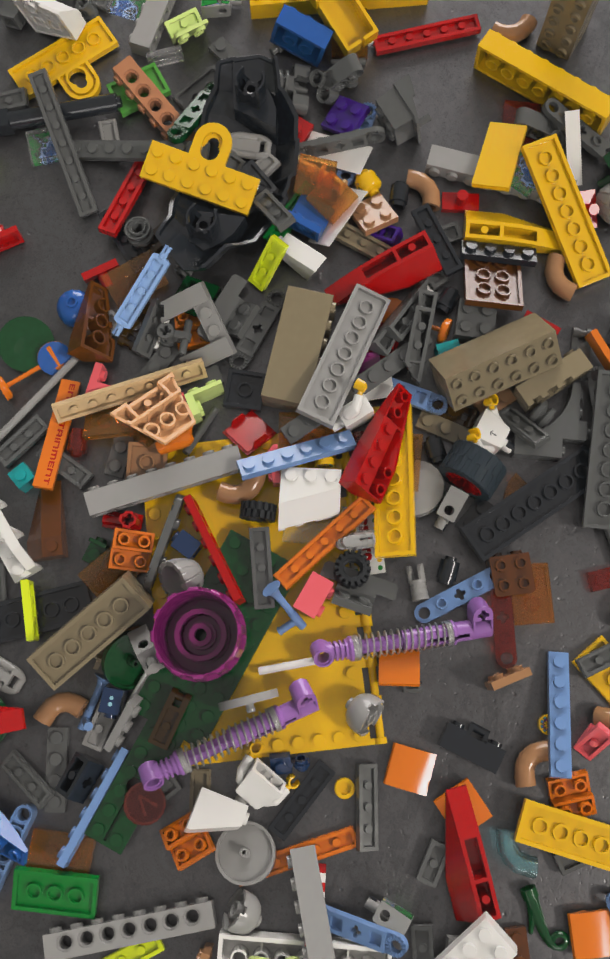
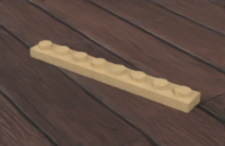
M201 357L53 403L51 406L59 424L136 400L155 388L157 382L173 372L178 386L201 380L208 376Z

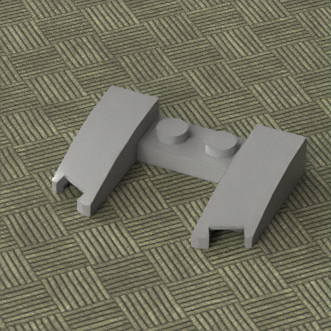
M204 281L160 302V305H164V317H161V323L194 308L209 339L210 344L179 358L182 363L202 357L204 366L207 367L237 353Z

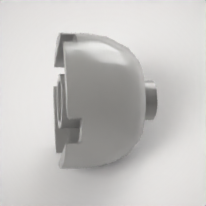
M362 693L355 698L351 697L345 706L347 709L345 716L348 726L360 736L368 734L370 731L367 729L369 725L372 724L374 726L384 709L382 703L384 701L370 693Z
M241 888L238 889L227 904L231 907L228 914L225 912L223 914L222 927L231 934L247 935L257 928L262 921L261 904L258 898L251 892Z

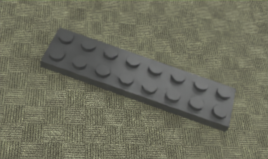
M609 370L597 371L582 527L610 530Z

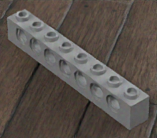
M208 896L196 898L195 903L187 904V900L174 903L175 907L166 908V905L153 907L154 911L147 913L145 909L133 911L132 916L125 917V914L121 913L113 915L112 920L104 921L102 917L91 920V924L83 925V922L70 924L68 929L62 930V926L49 928V933L42 935L45 959H69L215 929L218 924L214 899L208 900ZM193 909L197 911V921H191L189 919V910ZM169 914H174L177 917L176 925L168 923L167 918ZM148 918L156 921V928L154 930L147 927ZM128 922L134 924V934H129L126 931V924ZM106 927H111L113 929V938H108L106 936ZM86 931L91 932L93 935L91 943L87 942L84 938ZM65 935L71 938L72 943L70 947H67L63 942Z

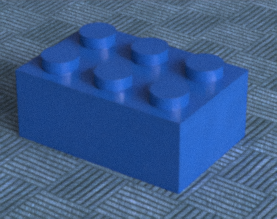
M284 4L275 22L270 42L318 68L334 31L328 26L313 20L312 17L300 13L294 7Z

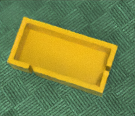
M309 0L315 10L318 9V15L324 24L334 31L332 36L345 56L358 52L361 49V45L364 48L377 39L379 30L360 0Z

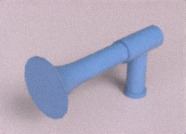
M276 580L268 584L263 590V596L273 597L291 619L276 628L278 633L282 636L283 633L294 626H297L299 630H303L307 624L280 593V581Z
M95 673L97 685L77 728L79 730L90 731L93 728L90 720L103 688L110 683L103 674Z

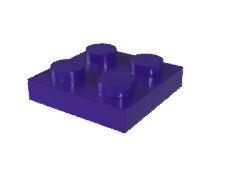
M340 95L322 121L321 127L323 130L333 134H341L359 129L370 113V107Z

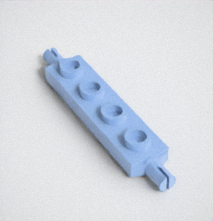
M165 244L160 254L152 253L113 318L117 323L112 331L113 335L115 334V336L119 337L123 328L131 329L157 288L171 265L168 259H166L172 250L168 245Z

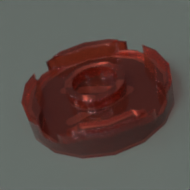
M142 782L133 785L124 798V812L127 818L137 825L146 826L157 822L164 814L166 808V796L162 788L146 791L143 788Z

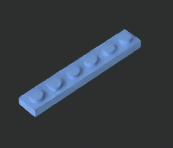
M349 429L236 460V464L242 481L348 452L354 450L357 444Z
M548 651L549 778L572 779L569 653Z
M121 747L120 750L117 749L113 754L111 760L114 762L110 769L106 768L101 776L103 781L99 788L96 787L90 796L92 801L89 806H85L79 815L81 820L77 827L74 826L68 835V838H70L66 846L63 845L58 852L57 858L59 860L56 865L66 868L70 864L85 837V831L131 750Z

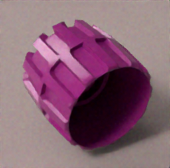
M189 587L186 591L174 592L167 597V602L161 609H157L153 616L155 621L153 631H150V641L154 643L156 649L155 656L160 664L164 665L173 675L192 682H206L218 679L238 663L245 650L247 635L244 616L238 606L227 595L217 590ZM200 629H204L207 634L203 641H199L196 638V633Z

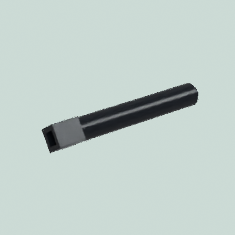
M116 93L59 102L65 121L120 112V108L123 107L121 96H117ZM39 106L9 111L7 108L0 109V137L15 134V130L46 125Z

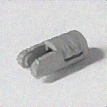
M372 530L353 532L349 536L338 539L335 546L338 550L352 549L356 551L368 549L375 546L376 539Z
M423 563L417 564L419 577L417 580L414 578L412 567H406L412 602L430 599Z

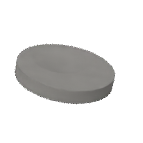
M418 460L414 461L415 517H422L436 510L445 494L444 480L438 469L428 462Z
M275 688L220 702L218 706L220 711L246 705L247 713L256 711L254 703L279 697L278 689Z
M247 821L246 825H242L238 830L223 831L216 844V865L222 876L229 882L240 886L255 885L263 881L274 867L276 861L274 839L266 828L252 821Z

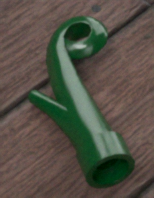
M529 884L523 886L519 891L527 908L528 933L532 935L535 926L542 940L549 948L555 951L565 950L570 943L569 936L564 931H556L550 935L539 902V893L536 885ZM558 937L563 938L561 943L555 942Z

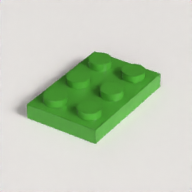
M155 62L141 68L165 97L172 95ZM130 79L128 82L134 83L136 79ZM115 81L106 85L109 93H116L117 96H121L123 107L120 108V113L123 118L139 111L136 106L137 103L134 99L131 101L128 98L122 85L118 86ZM142 93L140 96L146 97L148 94Z

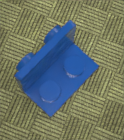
M302 193L293 210H288L296 220L289 228L318 242L335 210Z

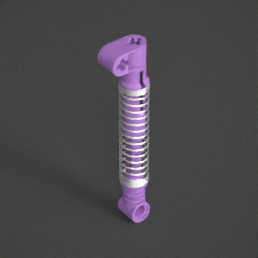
M475 597L467 604V620L458 622L445 620L441 621L439 625L434 622L432 626L430 623L426 627L422 624L419 628L415 625L413 629L409 626L408 629L403 627L400 631L396 628V634H393L392 629H390V635H387L384 630L383 636L377 631V637H374L373 632H371V638H368L367 634L364 633V639H361L360 634H358V637L357 635H350L342 641L337 640V642L332 641V643L324 639H317L310 645V652L314 663L318 667H327L334 662V659L339 661V658L344 660V657L346 660L360 661L362 656L367 660L368 656L373 659L375 655L380 658L381 654L386 657L388 653L392 656L394 652L398 655L400 652L405 654L407 650L411 653L413 649L416 652L419 649L424 651L426 647L430 650L432 646L435 649L438 646L443 648L446 645L449 647L461 641L492 637L493 611L483 598Z
M297 679L289 686L292 700L279 706L273 705L265 709L264 713L259 711L258 716L253 714V718L249 719L247 717V721L244 722L240 720V724L234 723L233 727L228 725L226 731L222 728L223 735L221 736L217 731L215 732L216 738L209 734L210 741L203 737V744L199 740L196 741L197 747L191 742L190 750L184 745V751L181 747L174 750L172 755L169 756L170 759L165 757V761L161 759L159 764L154 760L141 764L138 768V773L144 790H157L164 784V778L169 780V776L173 778L175 773L177 775H187V773L192 772V765L199 769L198 762L200 761L203 766H205V759L211 764V756L217 761L218 753L224 758V750L230 755L229 748L232 747L233 751L236 752V748L240 747L242 749V745L245 744L249 746V742L255 743V739L261 741L262 736L267 738L268 733L273 735L275 730L276 732L282 731L286 728V725L320 710L317 698L307 679Z

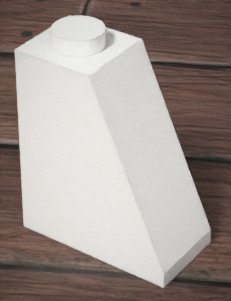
M289 233L284 237L280 235L279 238L289 245L282 260L308 281L325 261L326 257Z
M202 787L197 795L184 832L238 830L242 825H246L250 813L247 810L249 806Z

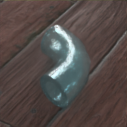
M496 829L497 851L504 864L516 874L528 878H536L538 874L537 856L524 854L519 849L517 842L513 840L515 831Z

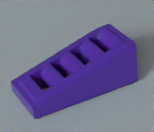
M394 225L381 229L379 235L377 234L378 231L370 234L391 247L399 244L403 238L402 228Z

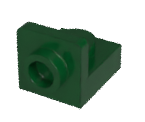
M97 536L96 539L90 537L88 540L90 544L82 560L101 569L111 547L106 545L108 541Z

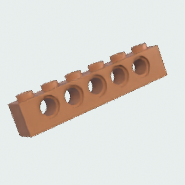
M129 55L112 68L114 73L113 79L118 86L122 85L124 87L125 93L131 101L135 100L139 111L149 117L150 124L161 131L160 135L164 141H169L167 131L173 126V123L180 114ZM130 79H136V82L129 83L128 81ZM142 93L148 94L146 97H141L140 95ZM159 107L160 110L152 111V108ZM165 121L172 122L170 125H164L163 123ZM193 131L185 141H193L196 133Z

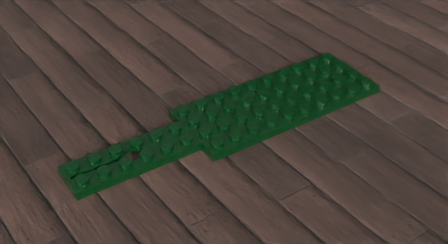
M230 530L220 550L246 600L245 603L237 605L246 623L247 642L245 650L238 663L229 672L215 680L206 682L184 680L173 675L166 667L148 676L138 694L143 698L139 705L142 707L139 715L148 720L84 833L119 855L123 853L139 822H136L129 816L126 810V803H124L128 794V781L131 778L140 779L138 768L144 762L154 760L159 764V760L165 761V757L170 759L169 756L172 755L174 750L181 747L184 740L188 743L192 742L195 747H197V740L203 744V737L208 741L209 734L212 733L223 711L219 710L218 703L228 701L232 697L280 608V604L275 600V608L254 609L250 540L233 530ZM271 551L274 574L288 560ZM211 564L204 577L202 587L214 589L226 595L225 591L228 589L225 583L222 584L218 579L217 573L219 571L217 567H213ZM280 584V593L285 598L290 589L286 590ZM204 629L198 630L196 633L197 640L203 641L207 635ZM176 687L180 689L179 692L189 693L193 696L166 751L149 743L148 739L172 688ZM175 699L173 705L180 707L182 702Z

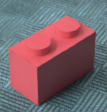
M313 571L295 601L293 608L313 620L316 616L320 618L325 609L323 606L326 598L330 600L336 590L332 588L334 583Z

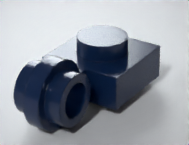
M290 752L270 754L271 770L277 775L291 774L292 767L296 768L299 772H304L310 766V760L305 754H298L295 758H291Z

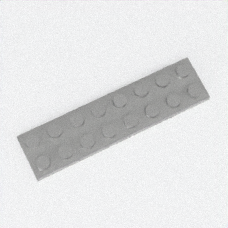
M358 283L356 284L295 412L330 429L333 428L391 302L390 299Z

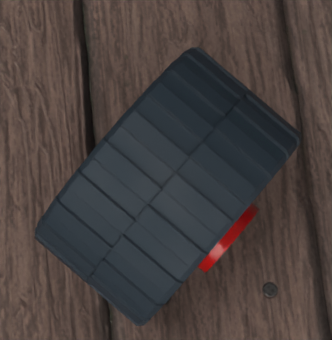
M466 440L455 441L438 468L442 477L449 484L468 493L470 497L482 501L491 499L507 473L505 465L494 454Z

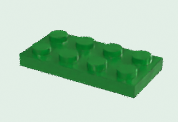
M16 865L13 874L11 909L95 920L100 875Z

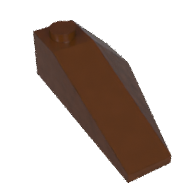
M92 280L89 281L76 318L67 354L83 362L111 363L114 357L115 339H112L111 335L113 325L109 321L108 311H110L108 291L107 288Z
M61 480L55 482L53 491L44 489L39 491L27 540V552L34 562L69 558Z

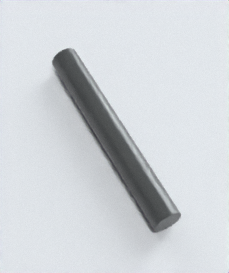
M214 406L211 408L194 433L193 443L182 451L185 455H190L219 412L218 408Z

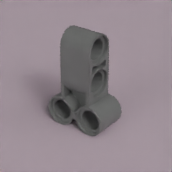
M351 53L325 72L319 69L313 70L309 75V82L312 86L318 88L316 92L317 100L320 103L333 106L339 97L338 92L360 77L364 70L357 54Z
M520 107L516 110L514 124L527 125V137L540 140L557 134L561 146L565 143L563 131L546 115L544 116L542 113L528 107Z

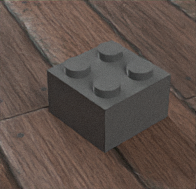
M460 298L456 307L452 340L458 339L459 343L464 344L495 330L497 309L464 305V299Z

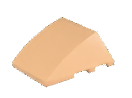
M173 372L159 380L155 388L131 404L124 403L110 413L114 418L163 445L168 444L196 424L193 414L181 394V389L174 379Z

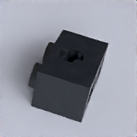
M75 752L55 790L68 800L84 804L104 765L90 756Z

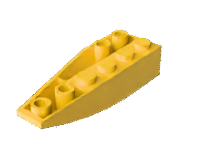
M464 211L463 240L536 248V253L550 254L554 252L562 255L552 229L503 213Z

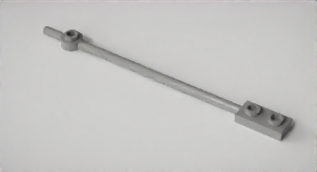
M110 309L108 314L109 321L113 325L111 329V335L113 336L112 331L117 325L113 319L116 313ZM72 356L0 430V441L75 366L79 359Z

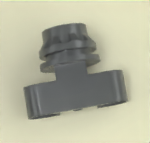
M293 63L290 75L289 70L284 69L282 71V69H279L281 87L288 93L297 114L306 116L309 96L305 94L308 92L306 84L309 80L310 66Z

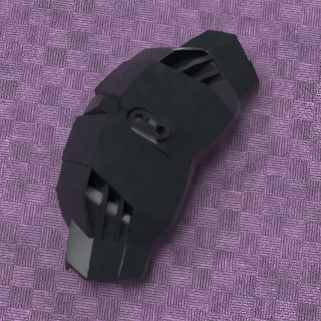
M258 54L238 58L234 56L218 60L215 68L214 87L204 104L200 127L207 123H219L225 126L230 133L241 131L268 137L272 142L271 154L281 162V166L268 178L277 187L272 194L284 206L288 200L286 194L291 179L297 173L300 139H298L297 111L288 93L281 87L278 57L274 55V58L270 59ZM214 138L209 140L210 152L208 160L215 159L219 154V143ZM261 144V146H260V152H263V151H264V145ZM241 158L242 160L245 161V164H244L243 166H245V165L251 160V159ZM175 191L170 199L168 215L157 229L155 236L163 248L165 244L172 248L171 256L184 271L196 272L208 270L229 249L256 242L264 231L271 227L272 223L258 208L246 217Z

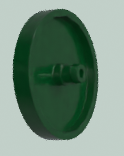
M30 316L16 317L7 322L0 331V356L11 368L20 372H27L39 365L37 356L40 348L48 342L55 341L49 327L41 320Z
M130 631L121 633L107 645L101 660L102 672L105 678L115 687L125 690L135 689L144 673V669L127 635ZM143 641L140 645L142 648H145L148 643Z

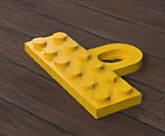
M97 16L86 23L77 41L61 38L7 71L18 88L25 87L27 89L29 100L36 96L28 74L43 68L47 70L52 85L54 86L59 83L71 100L98 96L101 91V82L90 64L119 47V44L101 17ZM81 72L86 75L87 85L85 87L79 88L76 84L70 82V78L74 73Z
M207 123L201 126L194 136L189 153L152 140L139 175L142 179L246 217L249 215L261 182L258 178L226 167L232 150V137L228 129L219 123ZM210 139H217L219 141L218 156L213 160H206L201 155L203 146L208 144Z

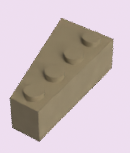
M580 348L576 351L572 349L564 354V358H562L563 364L538 374L525 382L523 381L514 387L513 394L525 414L592 370L593 365Z

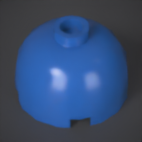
M79 289L64 292L58 299V316L68 327H74L85 295L84 291Z

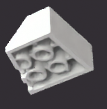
M12 0L37 33L77 41L86 25V21L79 10L58 1Z
M290 467L281 470L278 532L288 527L302 526L303 523L318 522L337 517L340 514L341 485L339 481L342 469Z

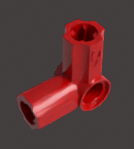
M127 510L124 513H108L103 515L102 527L141 531L144 515Z

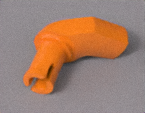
M193 426L166 445L156 442L157 451L163 455L190 446L194 441L192 435Z

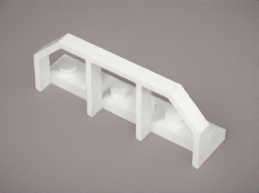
M0 500V557L15 584H18L20 580L27 579L42 570L43 567L35 563L20 545L18 539L24 536V534L9 525L1 509L8 505Z

